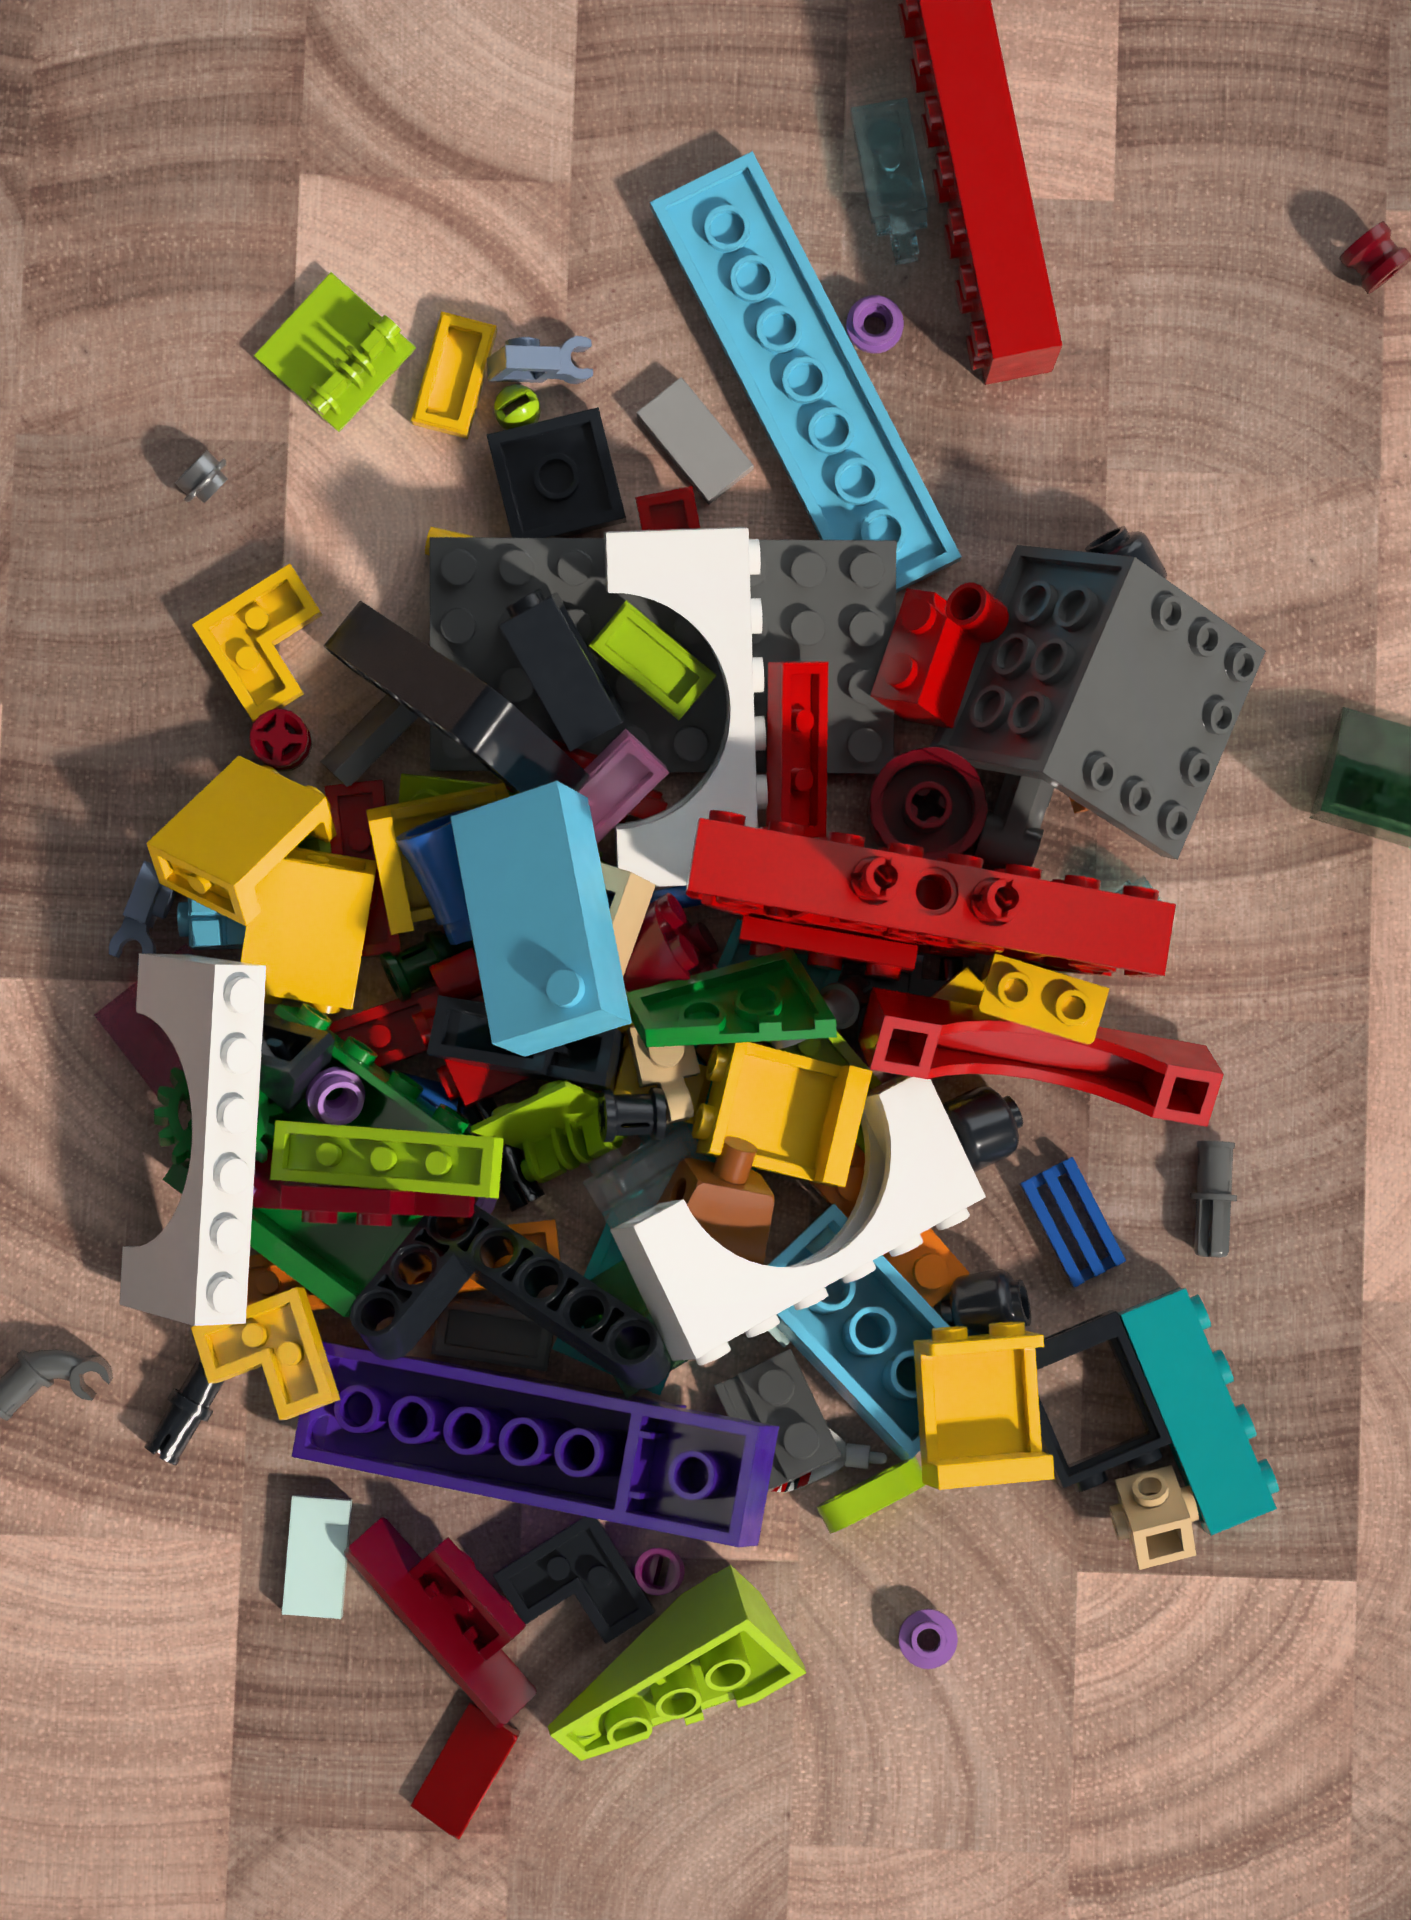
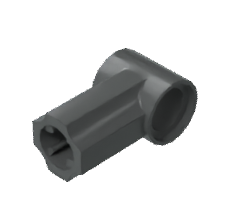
M1005 773L993 812L988 811L986 821L979 835L973 856L982 858L983 864L997 869H1006V864L1032 867L1044 829L1040 827L1046 809L1049 806L1054 787L1042 779Z

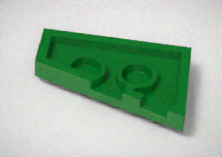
M793 949L691 975L690 980H673L626 993L631 1021L646 1047L837 1038L836 1018Z

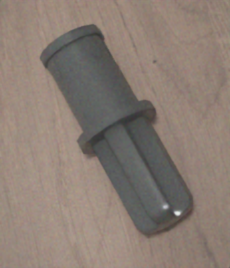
M1197 1141L1196 1193H1190V1199L1196 1200L1194 1252L1201 1257L1222 1258L1226 1257L1229 1253L1231 1202L1237 1201V1195H1232L1233 1149H1235V1143Z

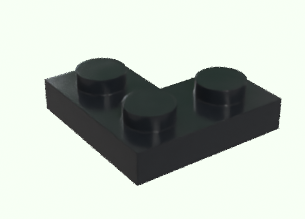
M583 1516L493 1574V1577L515 1612L525 1624H528L575 1594L605 1644L656 1612V1609L644 1590L638 1585L634 1574L599 1519Z

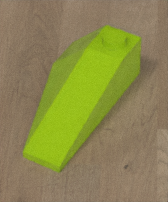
M730 1565L682 1593L548 1725V1730L552 1738L580 1761L648 1739L654 1726L684 1718L686 1726L704 1720L702 1712L704 1709L736 1699L738 1708L758 1702L806 1674V1670L802 1660L762 1594Z

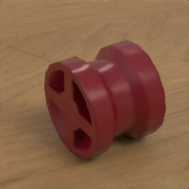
M1385 221L1378 223L1367 231L1339 257L1345 267L1355 268L1360 274L1361 286L1367 294L1381 287L1411 261V253L1407 248L1397 247L1391 239L1392 230Z
M281 708L268 710L261 714L252 725L250 732L251 747L255 755L265 765L280 772L292 771L303 765L309 757L312 749L311 733L302 719L292 711ZM289 744H296V745H290L288 749L284 750V755H283V749H285L286 747H288Z

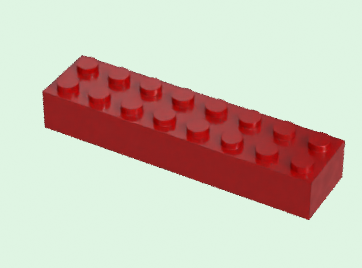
M902 0L903 3L898 4L902 34L904 39L914 38L912 42L914 58L909 60L913 88L915 93L925 92V113L921 114L923 137L927 149L936 147L937 150L935 155L937 169H932L935 195L938 204L947 202L949 208L947 209L948 224L944 225L947 253L950 259L959 257L960 279L955 280L957 302L961 315L970 313L972 320L970 322L971 335L966 337L972 370L982 368L985 385L1052 372L1062 348V340L991 0Z

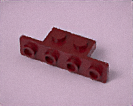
M267 1149V1160L264 1163L255 1160L254 1187L257 1191L253 1195V1206L256 1208L302 1210L301 1222L337 1224L338 1212L356 1213V1225L392 1226V1214L470 1218L474 1214L475 1197L270 1180L273 1150Z
M382 1517L344 1550L345 1557L496 1728H501L507 1724L537 1694L534 1685L501 1649L513 1640L527 1625L515 1613L511 1603L504 1596L498 1594L475 1568L472 1559L464 1551L460 1550L449 1537L422 1559L392 1524Z

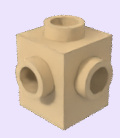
M1172 1465L1150 1471H1141L1131 1476L1115 1479L1119 1504L1109 1506L1112 1524L1118 1541L1128 1538L1139 1570L1196 1556L1192 1522L1199 1520L1195 1498L1190 1486L1180 1488Z

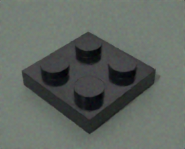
M599 407L487 434L512 538H564L627 522Z

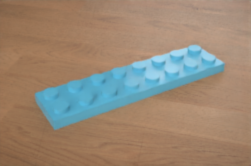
M753 151L651 201L650 209L820 540H896V593L959 562L962 557Z

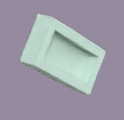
M305 1495L292 1496L282 1615L341 1619L343 1617L347 1558L344 1555V1550L349 1546L352 1499Z

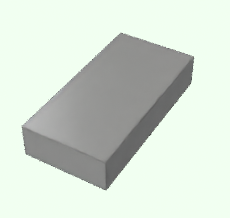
M682 377L637 412V418L708 505L753 470L754 465Z

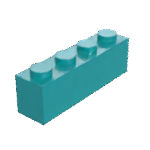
M1176 1288L1117 1312L1172 1440V1443L1168 1444L1182 1480L1185 1486H1190L1193 1492L1203 1531L1212 1536L1277 1509L1272 1498V1494L1280 1491L1277 1480L1267 1459L1257 1461L1249 1442V1439L1257 1436L1254 1424L1244 1404L1234 1406L1226 1386L1234 1382V1377L1222 1350L1219 1349L1212 1352L1203 1330L1212 1327L1200 1296L1197 1294L1189 1297L1186 1288Z

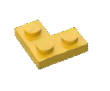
M291 564L286 565L192 624L253 722L268 710L282 709L304 695V692L278 653L275 645L320 618L323 614Z
M295 1287L248 1305L246 1309V1323L191 1327L208 1383H219L262 1366L279 1420H288L341 1400L305 1288Z

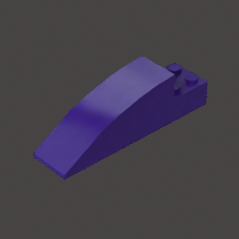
M322 1341L341 1400L299 1415L291 1457L734 1547L758 1546L779 1426L686 1409L687 1405L450 1362L408 1355L395 1360H384L375 1356L370 1349Z

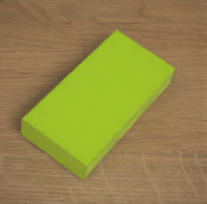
M628 600L623 603L589 645L678 720L683 717L716 677V673Z

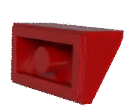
M470 1702L410 1806L446 1833L459 1840L521 1731L509 1724L496 1728L475 1704Z

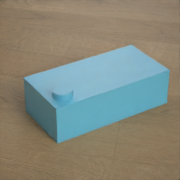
M554 781L451 816L492 1044L526 1057L631 1024L632 1021L588 797L559 781Z
M832 1204L767 1266L787 1267L809 1258L813 1254L806 1246L826 1227H829L836 1235L848 1218L835 1204ZM881 1255L873 1260L876 1269L870 1274L849 1283H844L842 1278L825 1287L828 1296L820 1302L801 1310H796L794 1305L778 1313L777 1316L780 1323L776 1327L887 1446L904 1461L912 1459L920 1451L913 1341L932 1339L931 1329L950 1326L892 1264Z

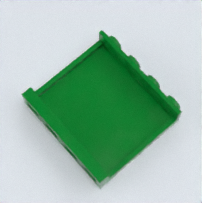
M303 1003L300 1008L278 1005L274 1010V1013L283 1020L330 1032L335 1043L329 1068L343 1067L350 1069L362 1081L365 1088L363 1108L357 1118L344 1126L472 1135L466 1131L470 1123L465 1117L444 1104H440L436 1109L420 1097L424 1090L420 1084L400 1071L394 1070L391 1075L374 1063L378 1057L375 1051L353 1037L348 1036L346 1041L329 1030L333 1023L331 1019L316 1008ZM340 1087L332 1090L325 1099L334 1100L338 1098L343 1088ZM306 1097L289 1114L283 1110V1121L324 1124L311 1114L306 1104ZM263 1142L266 1149L273 1150V1144ZM185 1160L178 1165L172 1164L163 1178L166 1183L181 1194L185 1187L190 1160ZM252 1205L250 1246L343 1317H349L351 1307L356 1298L423 1216L392 1214V1226L356 1225V1213L338 1212L337 1224L301 1222L302 1210L256 1208Z

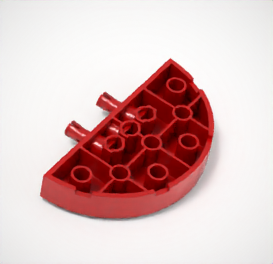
M710 810L708 819L699 818L697 822L686 894L692 899L701 900V903L725 912L790 924L791 922L815 924V928L917 945L918 953L948 958H975L976 953L993 956L996 953L1055 972L1111 976L1112 973L1116 972V968L1123 969L1124 975L1129 977L1165 976L1176 904L1158 901L1159 891L1155 889L1124 885L1122 894L1100 890L1101 880L1078 875H1065L1064 880H1041V869L1017 864H1006V869L986 870L982 869V858L963 854L948 853L947 859L923 858L924 848L902 843H888V848L870 849L864 847V837L848 833L829 832L828 837H819V839L804 837L806 827L788 822L770 821L769 826H761V829L744 826L746 816L727 811Z

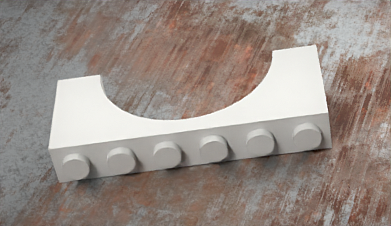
M749 528L604 532L606 591L608 593H625L645 597L668 606L681 614L700 632L710 646L718 662L725 686L727 704L724 734L714 761L704 777L684 798L666 810L645 819L618 823L614 827L616 867L630 871L656 885L655 887L687 885L697 822L699 818L708 819L710 810L746 816L744 826L758 828L757 810L766 809L768 806L766 774L756 775L755 751L766 750L764 716H754V693L764 692V666L762 657L752 656V634L762 633L761 598H751L750 575L760 574L759 539H749Z
M139 953L136 1012L151 1018L164 1030L179 1056L190 1095L192 1147L185 1187L176 1211L167 1226L155 1239L142 1246H123L119 1305L193 1326L246 1323L266 965L187 954Z
M897 1075L867 1092L861 1118L865 1144V1165L862 1185L856 1204L836 1236L820 1251L801 1262L787 1267H773L751 1262L735 1255L721 1246L700 1226L684 1199L659 1203L610 1230L672 1361L695 1359L698 1365L712 1362L731 1350L728 1341L744 1332L747 1338L772 1329L780 1323L777 1314L794 1305L796 1310L810 1307L828 1296L825 1287L842 1278L844 1283L858 1280L876 1269L873 1262L874 1259L887 1252L890 1253L891 1257L906 1253L923 1243L920 1234L935 1225L938 1230H944L964 1221L970 1216L967 1207L986 1196L931 1079Z

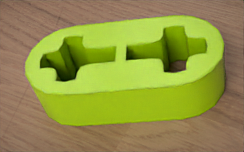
M914 1456L912 1459L901 1461L819 1504L816 1508L829 1533L844 1529L924 1487L922 1468L916 1456Z

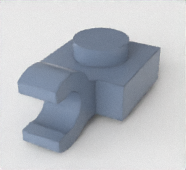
M575 336L558 347L540 346V340L532 337L509 339L505 341V345L487 358L488 381L543 383L547 379H559L570 384L583 383L593 376V369L577 368L571 361V352H585L592 347L591 339Z
M144 861L123 912L125 918L122 926L110 941L109 955L119 958L124 945L132 940L140 942L142 954H156V945L150 936L149 929L150 927L153 928L157 917L162 919L167 917L174 902L176 891L159 883L152 863Z

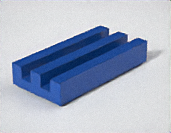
M1073 1157L1019 1183L1073 1288L1126 1262ZM1065 1173L1108 1254L1107 1257L1101 1260L1098 1258L1057 1178ZM1045 1183L1088 1264V1267L1080 1271L1037 1190L1039 1186Z

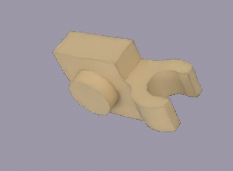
M635 1026L629 1027L627 1035L639 1087L657 1084V1087L662 1088L666 1104V1125L690 1120V1117H694V1110L684 1078L700 1074L694 1045L646 1047Z

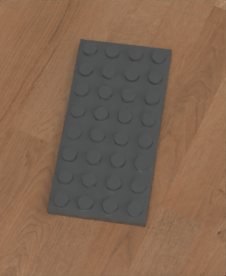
M430 537L431 648L496 690L550 739L566 744L500 628L503 622L511 618L506 607L539 588L545 598L557 592L626 714L623 723L581 745L578 749L599 755L627 729L666 765L669 772L708 771L719 750L726 722V693L718 662L700 632L681 614L668 606L645 597L625 593H608L606 591L604 538ZM759 539L760 574L750 575L751 598H761L762 633L752 634V656L763 658L764 692L754 693V716H764L766 750L755 751L756 773H767L768 662L825 661L828 662L827 773L879 774L884 766L894 758V711L886 708L870 695L896 621L897 541ZM626 600L716 673V677L680 720L676 719L589 646ZM430 725V771H490L465 748Z

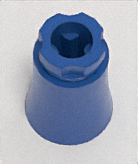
M471 809L443 815L413 827L396 837V843L412 867L428 899L437 924L443 925L450 945L473 940L451 823V816Z

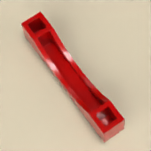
M872 987L858 1038L870 1070L922 1079L960 1074L1004 1075L1033 1079L1094 1094L1132 1108L1152 1118L1208 1127L1224 1073L1206 1045L1098 1027L1094 1042L1086 1045L981 1013L978 1005Z

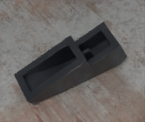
M438 995L427 1054L544 1081L565 1080L582 1088L599 1091L611 1089L614 1093L625 1035L615 1028L524 1057L492 1044L484 1002Z

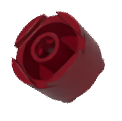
M940 747L919 748L891 759L877 776L867 806L869 831L879 848H888V843L914 845L924 848L923 858L936 860V858L947 859L948 853L965 855L980 835L987 817L986 794L975 768L962 756ZM927 796L933 797L937 800L935 811L942 815V817L939 819L931 816L927 822L921 821L916 817L918 808L911 804V802L914 800L922 803L926 800Z
M666 893L648 906L623 976L624 985L628 992L673 980H690L691 975L718 969L711 957L712 954L718 951L712 934L702 922L692 926L686 918L680 903L671 893Z

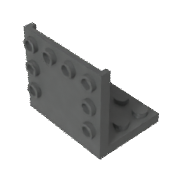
M1017 545L995 594V597L1008 609V624L1004 632L997 639L981 643L953 728L938 726L930 747H940L953 751L966 759L974 768L1042 779L1161 857L1178 860L1266 650L1136 557Z

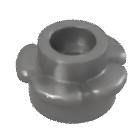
M206 450L175 482L187 494L184 500L190 502L197 496L205 503L228 480L220 471L226 465V460L223 458L219 462Z

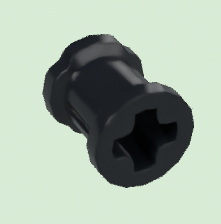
M652 1087L648 1094L614 1095L611 1089H602L599 1092L598 1098L599 1133L602 1142H612L615 1136L650 1135L652 1141L663 1140L666 1131V1104L662 1088Z

